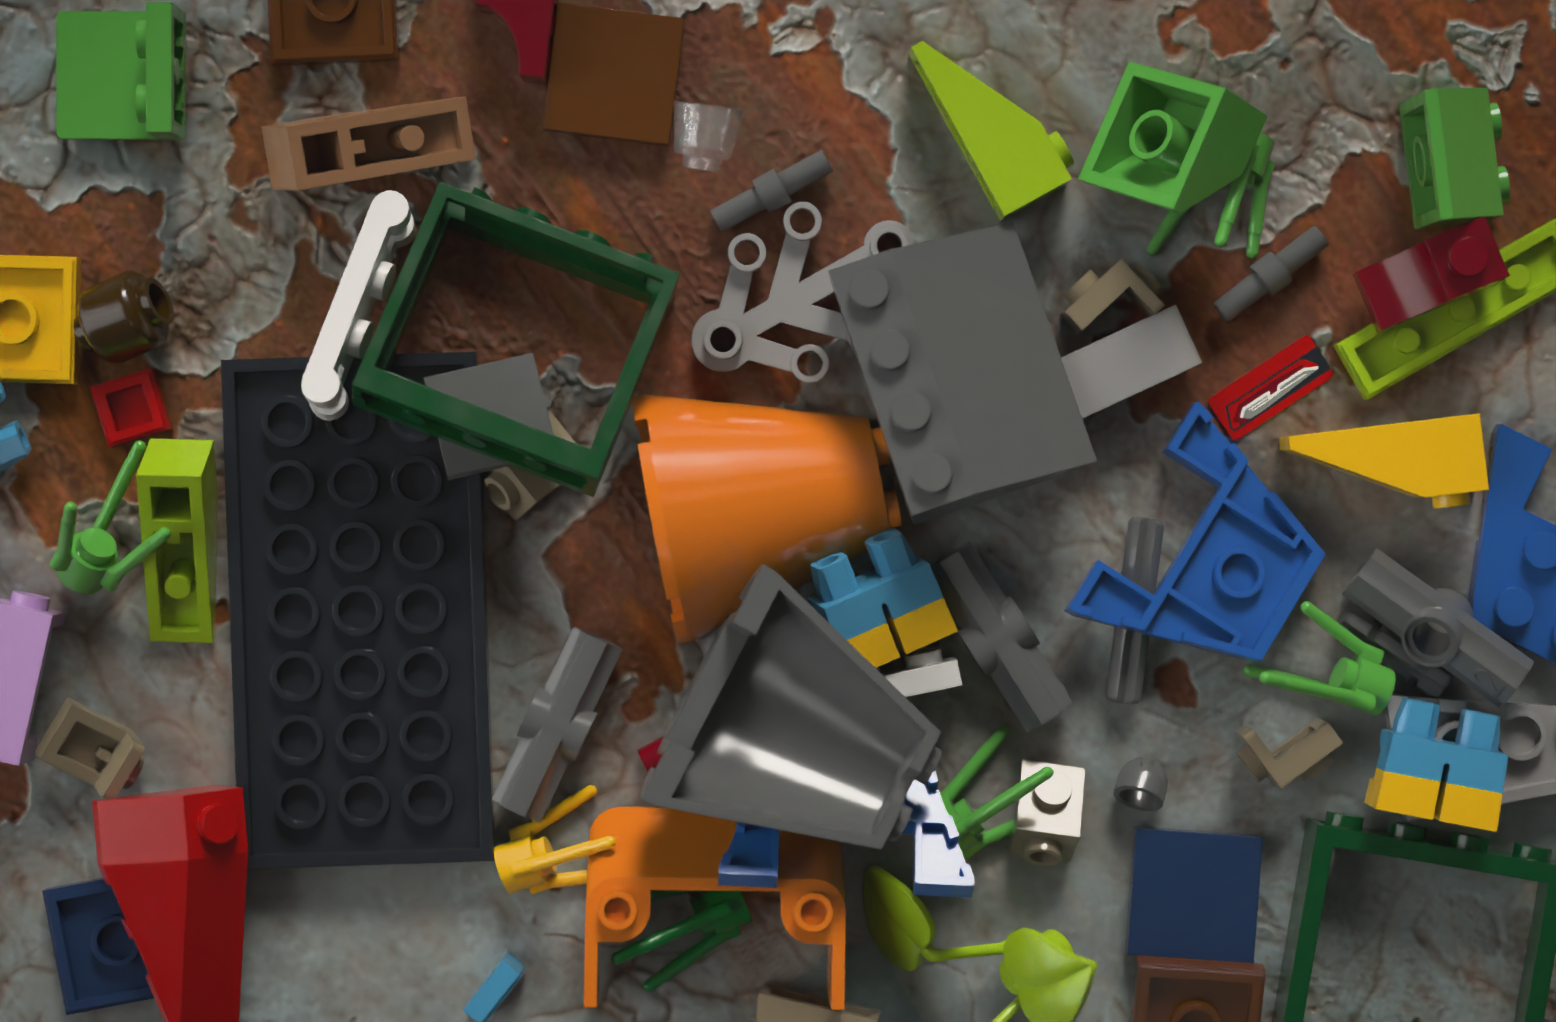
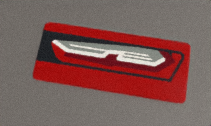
M1304 335L1210 397L1208 404L1231 439L1238 440L1331 379L1334 373L1311 337Z

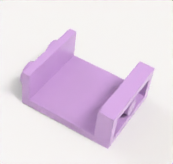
M15 590L12 591L10 600L0 598V762L20 766L34 760L39 736L30 734L29 731L52 628L64 625L67 613L48 609L50 604V598Z

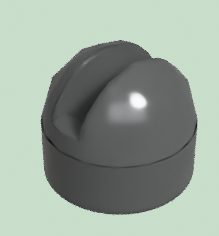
M1137 757L1122 767L1114 788V797L1122 804L1141 811L1159 810L1163 806L1168 788L1166 772L1160 763L1156 761L1153 769L1142 766L1143 757Z

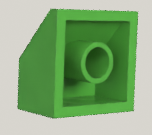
M1129 61L1078 180L1094 187L1181 214L1242 176L1268 116L1227 88Z
M1488 88L1426 89L1399 104L1414 230L1466 224L1485 216L1487 221L1504 216L1502 204H1508L1510 201V182L1505 166L1497 165L1495 141H1500L1502 137V118L1498 104L1490 103Z

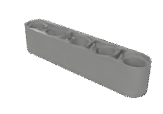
M1177 305L1164 309L1155 315L1140 320L1061 357L1082 418L1202 363Z

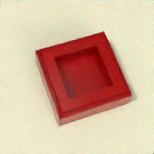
M149 368L90 386L108 447H117L173 429L155 369Z

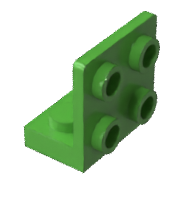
M146 2V11L59 12L56 16L57 136L63 140H186V13L172 2Z

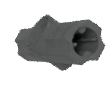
M971 542L953 550L930 566L947 607L959 625L957 629L958 635L985 677H992L1026 732L1047 723L1073 704L1054 670L1047 664L1037 648L1040 642L1013 599L1010 596L1007 598L1004 596Z
M1377 548L1365 560L1342 593L1350 601L1402 638V646L1406 654L1414 662L1425 667L1436 668L1442 666L1497 707L1507 702L1534 664L1532 659L1473 618L1471 605L1462 594L1452 589H1433ZM1428 622L1442 626L1447 633L1433 629Z
M576 626L573 627L554 663L555 667L546 686L541 685L523 719L517 733V737L520 740L491 800L520 816L541 823L561 785L560 781L569 762L575 763L598 715V711L595 708L623 651L622 648Z

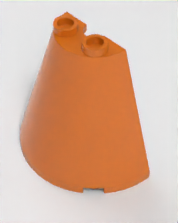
M648 394L634 396L632 401L635 427L639 430L641 444H638L645 491L666 598L671 600L673 611L671 619L678 644L693 642L720 628L728 614L738 611L743 601L739 599L743 589L762 564L775 570L795 590L813 580L810 567L812 562L839 552L847 555L850 562L868 552L864 542L869 537L887 529L902 527L895 489L883 491L879 466L890 464L889 452L880 427L871 429L868 417Z

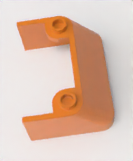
M616 806L606 809L594 820L588 837L589 841L613 836L616 839V844L613 848L597 852L587 858L584 1008H597L599 1000L600 942H624L638 936L646 927L650 917L651 890L781 892L780 914L787 932L793 938L803 943L827 944V1000L831 1010H845L846 907L843 842L779 830L777 888L718 885L719 864L735 834L737 821L660 806Z

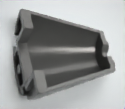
M762 564L743 589L739 597L743 601L738 611L728 614L695 673L657 750V753L662 755L656 769L651 767L640 798L655 806L882 850L887 839L894 843L899 839L910 819L912 808L903 802L912 783L916 780L923 785L926 784L939 762L942 750L934 745L941 731L775 570Z

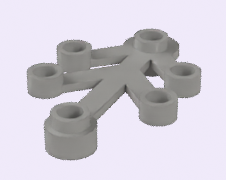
M797 202L791 205L784 215L783 225L786 236L768 300L744 313L753 271L758 270L764 264L766 247L763 241L754 234L744 233L736 236L728 248L731 266L719 309L704 314L697 321L692 332V348L697 359L707 368L718 372L736 370L749 360L793 372L794 376L804 383L818 382L826 375L829 368L828 356L822 348L808 344L794 349L758 337V335L779 323H784L848 341L852 346L842 314L812 305L834 292L828 270L878 254L877 241L885 234L897 236L901 242V247L914 244V239L911 232L906 226L896 221L887 220L879 222L867 232L862 247L799 282L810 240L819 233L822 218L819 210L811 203ZM806 210L813 215L815 225L810 232L801 234L792 229L790 218L796 211ZM745 241L756 244L760 251L758 260L751 265H743L735 258L736 247ZM719 328H728L735 334V345L727 352H719L711 345V336ZM814 352L819 355L822 360V368L818 374L806 376L799 371L797 361L803 353Z

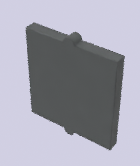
M533 353L424 378L425 386L554 435L548 411L552 408V400L549 396H544ZM438 438L448 480L510 466L505 462Z

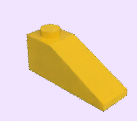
M1480 413L1278 437L1280 450L1410 497H1431L1433 509L1470 505V492L1489 490Z

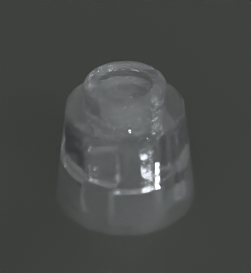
M674 100V152L683 154L682 167L720 172L721 160H731L744 110Z

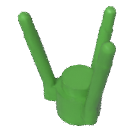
M1260 133L1242 176L1229 183L1231 186L1214 240L1218 248L1226 246L1244 190L1252 189L1254 185L1246 255L1250 259L1256 258L1259 253L1268 185L1276 165L1269 160L1275 141L1263 133ZM1173 211L1168 212L1146 248L1149 255H1156L1186 211L1181 214Z
M138 440L133 444L92 528L85 529L83 532L74 535L77 505L74 502H67L64 506L57 550L50 561V567L57 571L60 581L67 588L77 593L94 594L100 591L102 587L110 592L115 591L126 574L156 551L171 536V531L168 528H161L117 563L116 541L106 532L137 470L140 459L146 449L145 442Z
M1308 601L1301 604V611L1316 622L1318 626L1353 651L1356 656L1352 659L1340 658L1331 672L1329 683L1252 664L1246 665L1243 669L1246 676L1260 679L1263 684L1337 701L1372 716L1381 714L1391 699L1396 681L1394 670L1381 665L1384 650L1364 643L1328 614L1322 612Z
M1001 725L946 788L940 792L947 814L953 818L959 835L958 844L966 860L982 848L1012 835L1015 819L983 832L986 830L983 825L985 821L1032 792L1036 787L1054 775L1051 767H1043L976 811L973 810L964 798L955 805L952 801L1009 736L1010 728L1007 725Z

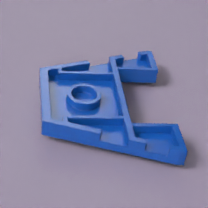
M1196 401L1188 408L1162 453L1215 486L1216 491L1157 588L1151 594L1108 565L1097 560L1092 564L1064 611L1074 617L1257 663L1263 660L1326 553L1275 491L1270 492L1247 464L1249 461L1235 443H1229L1211 421L1214 417L1205 406Z
M1496 424L1490 441L1492 453L1488 474L1489 490L1483 491L1482 502H1484L1480 538L1476 540L1468 601L1473 610V618L1504 640L1556 665V525L1524 509L1553 449L1503 424Z
M934 770L926 784L923 785L914 780L903 802L912 808L910 819L902 834H912L914 836L913 895L972 898L974 875L970 865L966 864L958 844L959 835L952 816L948 815L938 790L939 780ZM737 822L735 834L719 864L718 885L777 888L779 830Z

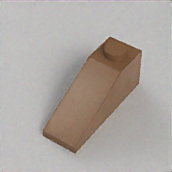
M466 96L261 126L272 190L299 191L476 160Z

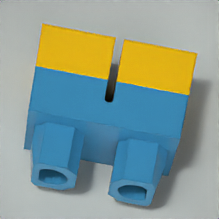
M894 528L871 536L864 542L874 569L857 577L854 575L847 555L842 552L830 554L810 564L814 588L817 593L808 598L810 605L875 668L900 658L898 649L905 654H909L958 632L930 564L914 555L903 534Z
M1402 697L1394 718L1392 730L1381 729L1380 754L1374 778L1369 779L1364 803L1378 810L1430 820L1434 818L1441 822L1497 832L1509 756L1498 751L1500 716L1461 708L1455 742L1435 738L1441 705Z

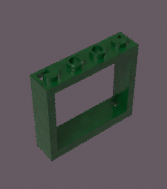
M439 182L353 381V406L594 497L674 299L680 273L653 263L654 255L636 253L633 256L612 248L604 237L594 232L577 230L573 233L552 225L548 217L534 209L518 207L516 210L492 202L491 197L487 193L476 187L470 193ZM449 229L648 304L591 449L388 372Z
M1327 811L1325 821L1306 819L1272 1022H1305L1303 1020L1333 847L1538 881L1514 1022H1544L1556 953V860L1551 859L1552 849L1537 847L1528 843L1514 842L1512 853L1488 849L1490 838L1454 831L1451 832L1450 842L1426 838V827L1397 821H1389L1387 831L1363 827L1364 817L1345 812Z

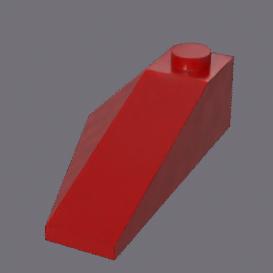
M205 785L93 800L98 867L106 885H111L124 915L121 921L129 939H134L148 972L146 980L164 1022H239L248 864L243 787Z

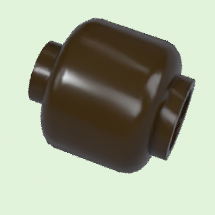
M127 270L99 282L81 293L77 304L78 317L74 319V330L80 344L87 351H95L105 361L120 364L151 351L166 341L170 329L169 325L174 320V309L167 291L155 278H146L141 273Z

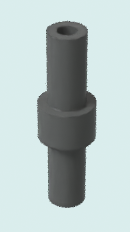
M821 149L779 173L773 168L752 180L754 184L752 188L710 211L720 230L724 232L764 209L772 213L792 202L790 195L834 171Z
M1313 225L1276 255L1269 251L1249 267L1250 275L1213 302L1214 308L1229 323L1266 293L1273 297L1293 281L1292 273L1329 246L1327 239Z

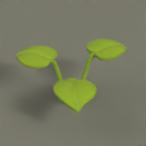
M873 864L867 867L863 892L867 927L876 947L893 965L905 971H913L921 967L924 958L930 962H940L1003 954V961L999 965L1001 980L1012 994L1018 996L991 1022H1009L1021 1009L1030 1022H1075L1090 993L1097 962L1076 955L1071 944L1063 934L1054 929H1048L1040 933L1030 928H1019L1011 932L1006 940L999 943L947 949L936 948L932 945L936 937L935 923L923 902L917 895H913V891L886 870Z

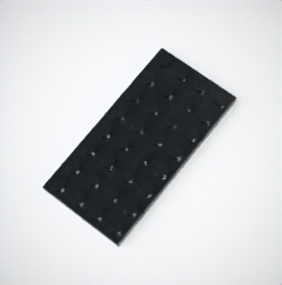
M478 352L396 354L388 372L425 386V377L479 365ZM310 357L221 360L236 787H243L248 843L247 869L494 861L495 824L494 801L491 800L493 797L482 473L448 480L437 437L353 406L352 384L363 358L354 357L343 385L349 399L348 409L340 418L331 421L322 420L317 417L302 392V377Z

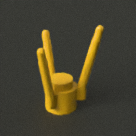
M594 785L586 786L550 808L547 814L545 813L541 823L531 820L528 823L509 829L510 841L494 847L496 867L500 879L509 894L529 889L531 895L551 888L586 884L587 870L556 873L558 870L557 865L613 848L616 844V839L613 836L589 840L553 851L546 836L536 839L535 835L597 794V788Z

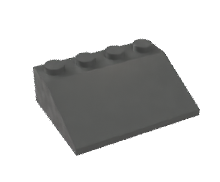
M1013 222L890 249L828 270L831 285L913 525L1097 463Z

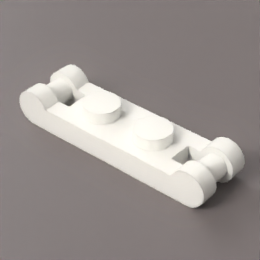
M388 190L381 192L371 202L302 377V392L308 400L312 411L322 420L331 421L338 419L348 409L349 399L343 387L354 357L362 359L369 347L373 334V322H370L369 318L376 300L384 301L391 291L396 274V265L391 263L397 248L409 244L416 233L415 222L408 202L397 191Z

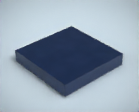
M1134 826L1125 942L1126 954L1254 963L1263 837L1253 834Z
M103 877L50 887L42 891L66 1015L154 998L146 980L148 972L134 939H129L121 921L124 918L122 910L111 885H106Z

